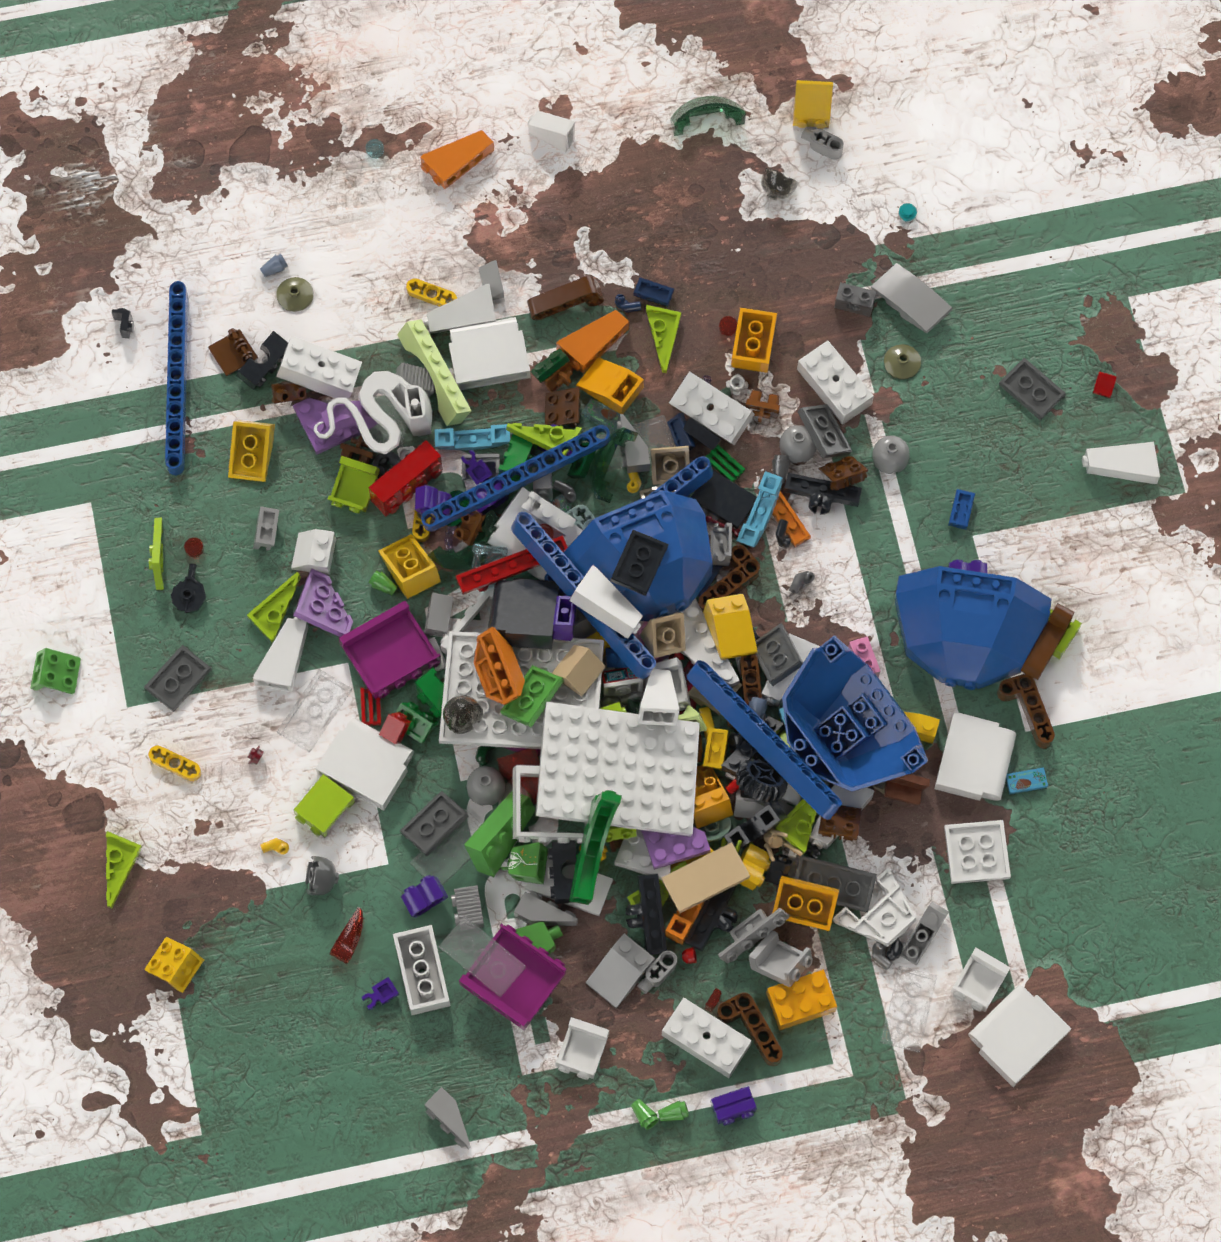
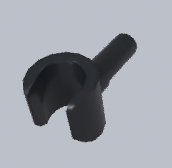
M814 845L806 849L804 854H808L810 858L816 859L818 858L817 856L821 855V852Z

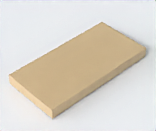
M731 842L661 879L678 912L682 913L749 879L750 875Z

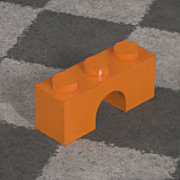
M704 902L682 913L677 911L665 930V937L683 945Z

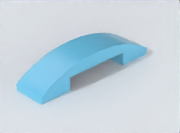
M507 424L491 425L489 429L454 431L453 428L435 429V448L444 450H479L509 444L510 432L506 430Z
M765 471L758 487L760 490L747 523H743L736 540L737 542L753 548L757 545L775 508L783 481L782 477Z

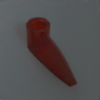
M358 907L329 953V955L345 964H348L361 936L363 927V911L361 908Z

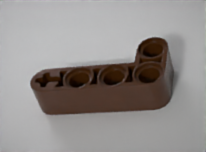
M592 276L582 277L527 300L532 320L544 319L584 302L589 306H597L604 302L600 285Z
M736 545L731 549L730 562L735 569L699 597L698 604L702 612L705 608L704 602L706 603L707 600L712 599V596L715 599L737 595L758 578L760 564L743 545ZM737 553H740V554H742L744 557L741 558V559H738V558H736L734 555L737 554ZM749 567H752V568H754L756 571L753 572V573H750V572H748L746 569L749 568ZM737 578L741 580V583L735 584L732 580ZM724 590L726 594L719 595L717 591Z
M1057 603L1047 625L1025 661L1021 672L1039 680L1074 616V611Z
M756 654L740 657L743 700L748 706L749 696L762 698ZM746 660H750L751 668L749 670ZM751 677L755 679V682L748 683L746 679ZM726 720L727 726L734 730L735 728Z
M1021 674L1003 680L997 690L998 698L1004 702L1019 699L1036 745L1042 749L1050 747L1055 733L1034 678ZM1026 682L1029 684V687L1024 688L1020 683ZM1002 688H1009L1011 693H1004ZM1027 700H1034L1036 705H1029ZM1034 717H1040L1043 722H1035Z
M740 993L719 1005L718 1019L728 1024L740 1018L767 1065L777 1066L781 1062L783 1056L782 1049L750 994ZM745 999L749 1002V1006L741 1007L738 1002ZM729 1009L732 1014L729 1017H725L721 1014V1011ZM750 1017H756L758 1018L759 1023L756 1025H752L749 1023L748 1019ZM760 1034H766L769 1040L767 1042H761L758 1039V1036ZM770 1045H771V1048H770V1049H771L772 1053H773V1054H776V1053H777L776 1059H774V1057H769V1056H770V1050H769L768 1047H769Z

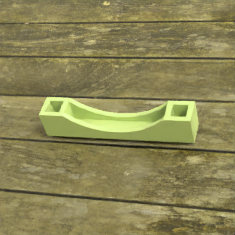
M422 319L406 322L397 334L403 347L417 356L428 370L437 394L438 411L447 426L461 424L471 412L468 403Z

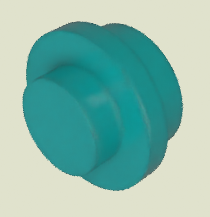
M905 203L900 206L898 214L902 220L911 221L916 217L917 209L914 205Z

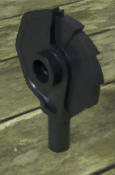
M192 563L189 564L188 575L185 577V580L183 582L180 581L174 586L171 594L172 604L177 610L185 611L184 613L199 610L206 600L203 584L195 579L197 565Z

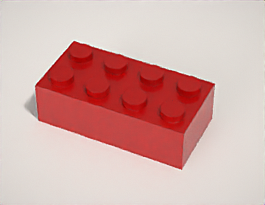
M427 440L424 441L368 487L371 502L385 517L395 513L403 502H408L412 499L417 487L425 486L432 478L436 479L441 475L443 470L441 455Z

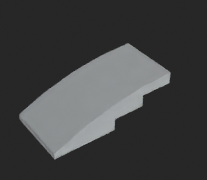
M897 263L871 286V289L876 291V294L886 300L887 305L900 312V316L925 333L931 331L953 310L929 286Z

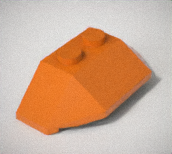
M491 627L477 636L478 643L475 649L474 666L486 697L507 705L521 696L525 679L512 646L494 627Z

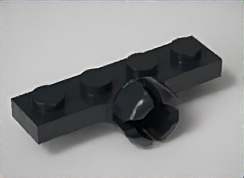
M788 473L784 492L808 497V508L810 511L816 514L819 506L821 507L820 515H825L830 512L832 503L858 507L862 487L849 485L836 491L830 487L832 481Z
M770 716L764 720L777 735L785 729L784 723ZM736 729L730 733L728 738L729 748L735 751L721 765L722 771L735 777L739 766L745 760H750L751 758L755 760L760 755L741 734H737L739 732Z
M658 874L637 876L640 902L627 906L625 914L636 915L637 918L626 919L629 928L643 929L646 951L650 955L662 954L664 951H667L659 877Z
M737 885L704 902L684 940L685 944L703 952L715 929L730 932L734 926L731 924L736 923L738 914L736 910L729 908L727 904Z

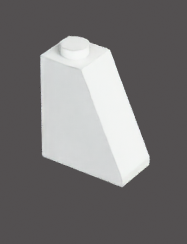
M537 111L528 120L529 134L565 153L575 140V122L570 119Z

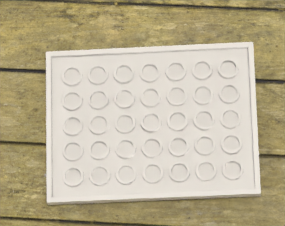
M449 631L439 743L541 749L544 710L532 727L502 715L500 710L504 705L486 697L474 666L475 649L478 643L477 636L481 633ZM573 638L572 641H562L554 639L552 650L512 648L524 677L532 665L552 673L574 645L589 648L603 663L604 640ZM602 673L582 697L562 683L550 702L599 709Z
M546 702L536 816L588 823L591 802L594 796L601 794L602 791L611 790L615 791L618 795H622L621 803L616 810L611 826L691 837L693 834L700 723L677 720L676 726L638 724L639 714Z

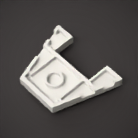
M887 868L876 878V883L888 893L861 919L857 918L845 907L833 918V921L842 927L889 947L917 920L897 881H895L891 870Z

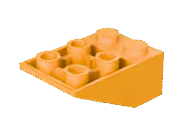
M598 357L576 386L620 415L625 413L643 390L644 379L627 368Z
M703 764L697 766L693 822L698 829L733 815L730 799L714 769L703 767Z

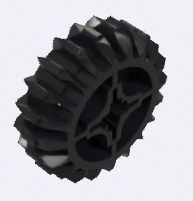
M751 758L750 760H745L739 766L735 777L739 789L743 790L744 794L749 795L750 798L756 799L757 802L759 800L770 804L778 802L784 797L788 782L770 764L760 759L754 760Z

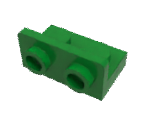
M411 701L401 703L396 712L406 715V719L411 721L406 734L421 744L424 743L431 729L437 725L438 721L434 719L435 717L431 713L419 710V706Z

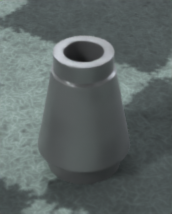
M774 455L772 460L773 474L782 477L783 484L785 483L790 465L789 457Z

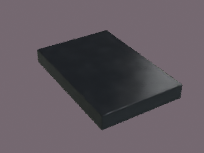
M713 470V476L696 489L690 498L696 499L700 507L726 523H732V526L738 529L752 510L757 496Z
M632 530L610 581L646 596L669 544Z

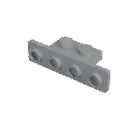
M779 908L767 917L765 912L759 909L730 931L735 942L718 954L719 958L726 963L735 961L740 954L751 949L756 942L767 937L776 927L783 925L789 918L788 913Z

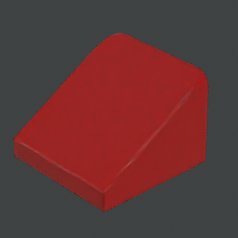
M1099 372L1093 393L1111 398L1117 376Z

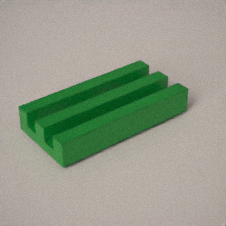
M719 445L709 455L705 456L709 459L711 466L732 482L745 472V468ZM712 457H715L725 468H727L731 473H733L734 476L732 477L727 471H725L718 463H716L712 459Z

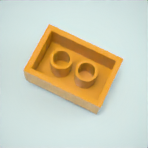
M740 308L731 367L768 373L777 313Z
M781 876L773 913L781 908L789 915L786 921L830 931L839 889Z
M824 969L800 977L791 987L778 984L767 988L766 994L779 1031L834 1013L837 1010V1004Z

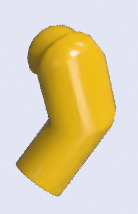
M638 472L628 473L630 482L627 485V490L630 493H636L640 489L642 482Z
M278 838L260 844L263 853L274 850L284 855L289 851L288 843Z

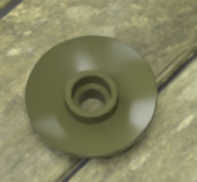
M292 277L284 280L279 285L276 295L281 307L288 311L297 312L304 310L311 304L314 293L311 284L307 280ZM292 290H298L297 293H291Z
M900 344L891 347L886 352L884 367L894 378L909 379L918 373L921 367V358L913 347ZM904 357L906 361H901L900 358Z

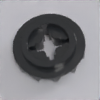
M392 451L387 454L379 453L375 457L372 466L380 469L378 478L386 473V469L382 466L387 465L388 461L392 466L401 461L396 453Z

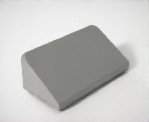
M494 260L479 267L482 285L490 284L492 300L504 298L497 261Z

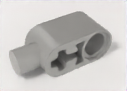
M805 128L802 132L801 138L810 142V147L813 151L833 160L839 159L842 156L844 143L841 138L823 129L811 131Z
M664 951L647 968L646 977L637 985L643 993L646 994L652 987L661 985L677 966L676 954L672 951ZM665 958H671L674 963L666 966L662 961ZM660 967L661 970L658 973V979L655 977L651 979V973L655 975L659 971Z

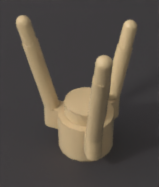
M774 828L765 833L764 841L766 843L764 847L767 849L771 861H775L771 848H779L781 845H784L800 856L803 855L801 851L783 840L782 837H788V834L777 831Z

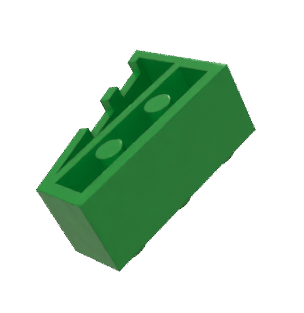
M512 434L508 451H505L504 463L503 465L500 464L498 468L499 474L535 457L533 452L538 450V445ZM514 475L511 480L517 482L521 479V476Z
M432 668L415 682L418 694L416 697L423 705L427 704L431 708L429 711L436 719L438 717L441 719L444 682L442 683L437 678L436 670Z

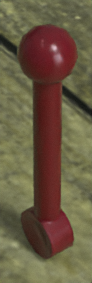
M709 515L706 516L707 523H719L720 527L725 528V524L712 519ZM732 528V532L738 537L741 530Z

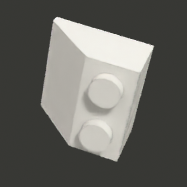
M319 529L298 533L291 569L310 572L311 569L329 575L336 543L335 533Z

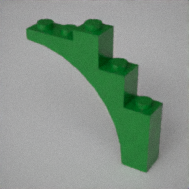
M602 791L601 794L595 795L592 799L588 824L584 828L581 851L576 858L570 902L589 905L593 900L605 841L613 817L621 803L622 795H618L615 791Z

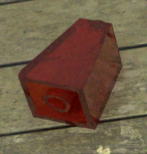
M529 748L497 759L499 772L512 787L513 768L516 765L540 766L536 750ZM520 777V794L528 796L533 806H537L539 777Z

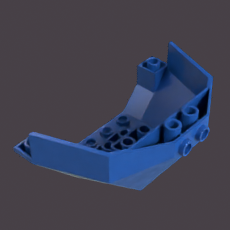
M664 490L593 519L563 552L584 577L592 565H594L610 581L632 530L669 544L646 596L611 582L643 616L640 621L649 622L651 619L683 612L691 605L712 576L713 562L704 511L696 499Z
M938 566L899 576L895 606L906 656L940 683H945L946 686L956 687L958 685L964 686V688L969 690H975L976 688L980 689L1021 673L1025 661L1048 623L1052 599L1015 577Z
M836 636L830 638L819 648H812L782 696L787 743L795 754L819 778L853 792L912 774L928 762L916 728L867 663Z

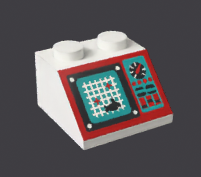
M629 667L620 669L606 668L602 671L601 678L604 697H621L634 691L642 693L643 680L638 678Z

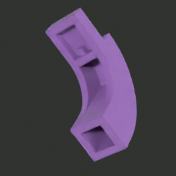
M350 401L358 408L369 430L378 424L363 408L360 401ZM345 404L334 406L335 430L333 434L346 427L358 426L351 411ZM327 410L321 413L323 418L312 425L314 430V426L317 423L324 422L317 427V431L320 434L327 433L330 428ZM316 435L318 441L323 442L326 440Z

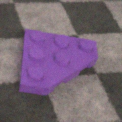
M308 398L294 404L293 409L316 454L352 439V437L355 438L361 435L358 426H350L337 431L323 442L318 441L312 425L323 418L321 413L327 410L328 403Z
M311 569L293 616L341 637L350 632L353 620L343 608L344 603L338 592L335 593L330 577Z
M693 827L691 837L641 830L654 870L711 853L705 832Z

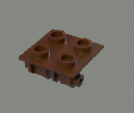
M229 329L228 336L208 346V349L226 376L242 368L249 358L253 361L258 359V356L240 329Z
M579 387L545 393V425L555 424L561 426L570 424L571 428L578 427V424H580Z
M853 456L844 457L840 461L830 462L818 468L832 481L830 487L836 491L845 488V486L848 487L849 483L854 485V483L863 482L867 478L866 472H868V469Z
M841 805L830 820L823 817L820 818L818 834H821L822 837H832L834 835L833 839L838 835L839 840L843 836L844 840H850L851 842L857 840L862 808Z

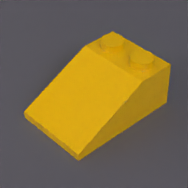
M796 81L793 126L799 128H829L833 82Z
M243 420L233 421L228 478L266 482L274 441L275 424Z
M412 534L378 551L407 599L441 582L436 565Z
M738 594L707 600L703 614L720 659L724 660L757 654L750 611L744 595Z

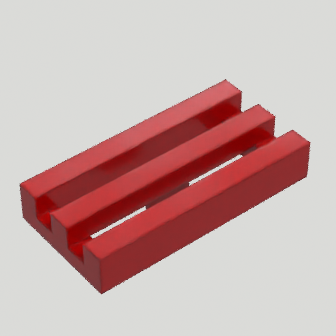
M360 688L362 722L368 726H380V697L376 698L377 721H373L372 694L369 689ZM365 693H368L369 722H366Z

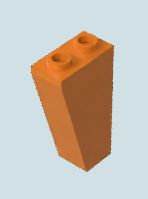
M480 130L420 156V166L426 174L429 173L432 176L433 181L438 186L441 185L446 189L494 151V142L483 130Z
M614 310L556 342V350L560 348L570 359L571 366L584 374L598 357L600 358L629 330V321L617 310Z

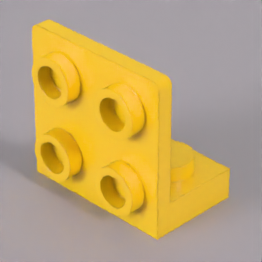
M166 937L145 967V971L168 982L177 991L183 993L204 959L193 949Z

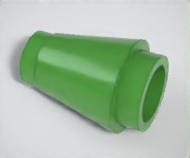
M376 570L368 582L372 585V588L391 596L398 588L382 571Z
M638 1099L632 1103L631 1108L641 1127H645L648 1130L658 1123L657 1113L644 1102Z
M679 1100L658 1110L661 1122L685 1120L686 1117H689L685 1101L680 1102Z

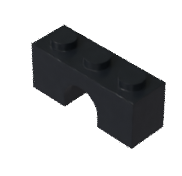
M273 330L260 347L267 355L268 360L260 364L249 358L236 376L254 390L257 386L260 388L267 380L265 376L269 372L272 374L278 368L277 362L283 359L288 342Z
M773 802L724 837L728 843L732 842L734 847L741 840L742 843L739 850H742L749 843L754 842L788 817L780 804Z
M570 840L569 843L553 841L552 848H548V858L553 860V867H549L550 879H554V886H550L551 898H555V904L575 903L570 902L573 879L566 878L562 874L565 866L576 864L575 840Z

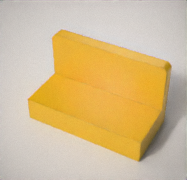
M709 728L703 767L722 771L721 765L726 761L730 734L728 730Z

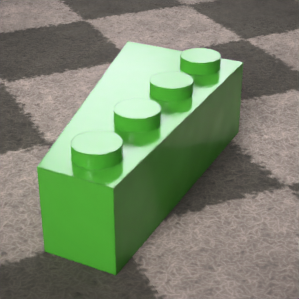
M513 791L508 794L464 844L476 870L491 877H495L517 839H513ZM520 794L522 832L535 812V808L528 796Z

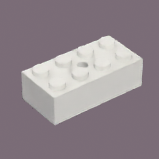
M291 336L276 377L332 398H347L349 400L362 362Z
M826 341L798 360L797 370L822 401L829 406L831 412L842 425L872 405L874 395L829 341Z
M690 371L669 402L673 407L692 417L733 445L736 444L754 416L751 410ZM713 404L714 409L712 411H709V406Z
M432 925L393 934L411 1015L449 1007L450 1001ZM420 969L426 970L424 973H418Z
M686 998L682 999L662 1030L663 1037L727 1078H730L751 1045L750 1039ZM703 1035H709L710 1038L704 1039Z

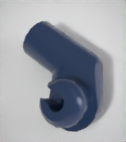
M618 294L615 297V305L623 312L641 310L640 301L629 303L622 294Z

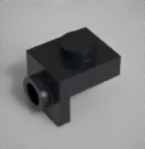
M125 308L112 309L113 319L121 321L120 333L122 338L130 339V332L134 331V321H132L131 312Z
M783 854L774 855L775 861L770 863L765 879L766 882L779 885L781 876H788L792 860H789V857Z

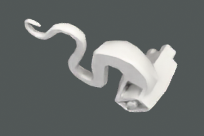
M389 371L373 372L364 380L359 393V400L371 418L388 432L389 440L385 443L375 441L358 408L347 398H335L328 403L327 414L330 428L327 433L320 434L317 431V427L324 423L322 421L314 426V432L319 438L323 439L332 436L335 430L334 406L345 404L351 411L365 443L374 452L387 454L399 446L401 431L397 423L376 403L375 396L378 393L384 394L390 400L413 436L431 434L432 408L430 399L421 387L409 384L401 376Z

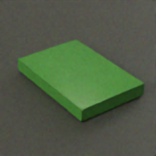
M533 665L524 676L525 682L521 696L504 705L500 710L502 715L529 727L534 725L545 709L546 702H550L564 682L562 677Z

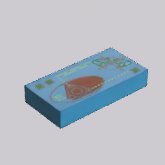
M1044 767L1010 773L1006 776L1009 795L1048 787Z

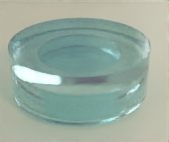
M378 139L368 141L366 144L367 155L371 158L381 157L384 153L383 143Z

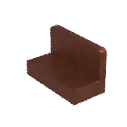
M908 774L886 781L884 796L919 805L921 802V792L929 787L930 779Z

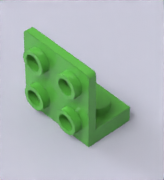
M49 648L38 651L36 653L30 689L38 691L43 687L74 694L81 658Z

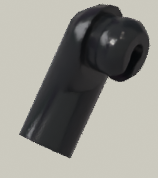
M779 519L776 538L780 547L788 548L791 542L790 538L785 537L788 521Z
M899 938L891 944L890 951L887 952V957L891 961L901 956L903 944Z

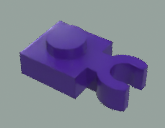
M470 450L469 453L472 455V458L467 460L463 455L461 460L465 464H469L470 467L466 471L475 484L478 485L490 477L492 472L483 459L477 461L475 452Z
M387 977L371 987L374 993L364 994L362 1000H372V1003L367 1006L368 1010H371L378 1001L384 1005L397 997L399 992L390 978Z

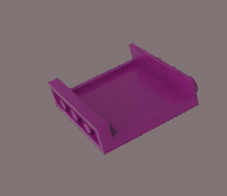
M406 601L399 603L339 637L340 646L375 700L378 697H386L395 688H402L406 685L407 681L421 677L424 671L437 668L441 662L440 653L437 654L411 614Z
M501 923L500 929L466 975L463 974L459 979V985L522 1030H525L566 975L565 964L559 959L553 960L548 956L549 953L541 947L538 949L533 946V942L528 937L519 936L516 934V929L508 924L505 926Z

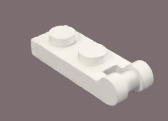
M531 491L528 495L529 499L526 503H523L521 508L557 532L567 536L576 519ZM535 502L539 504L537 510L533 508Z

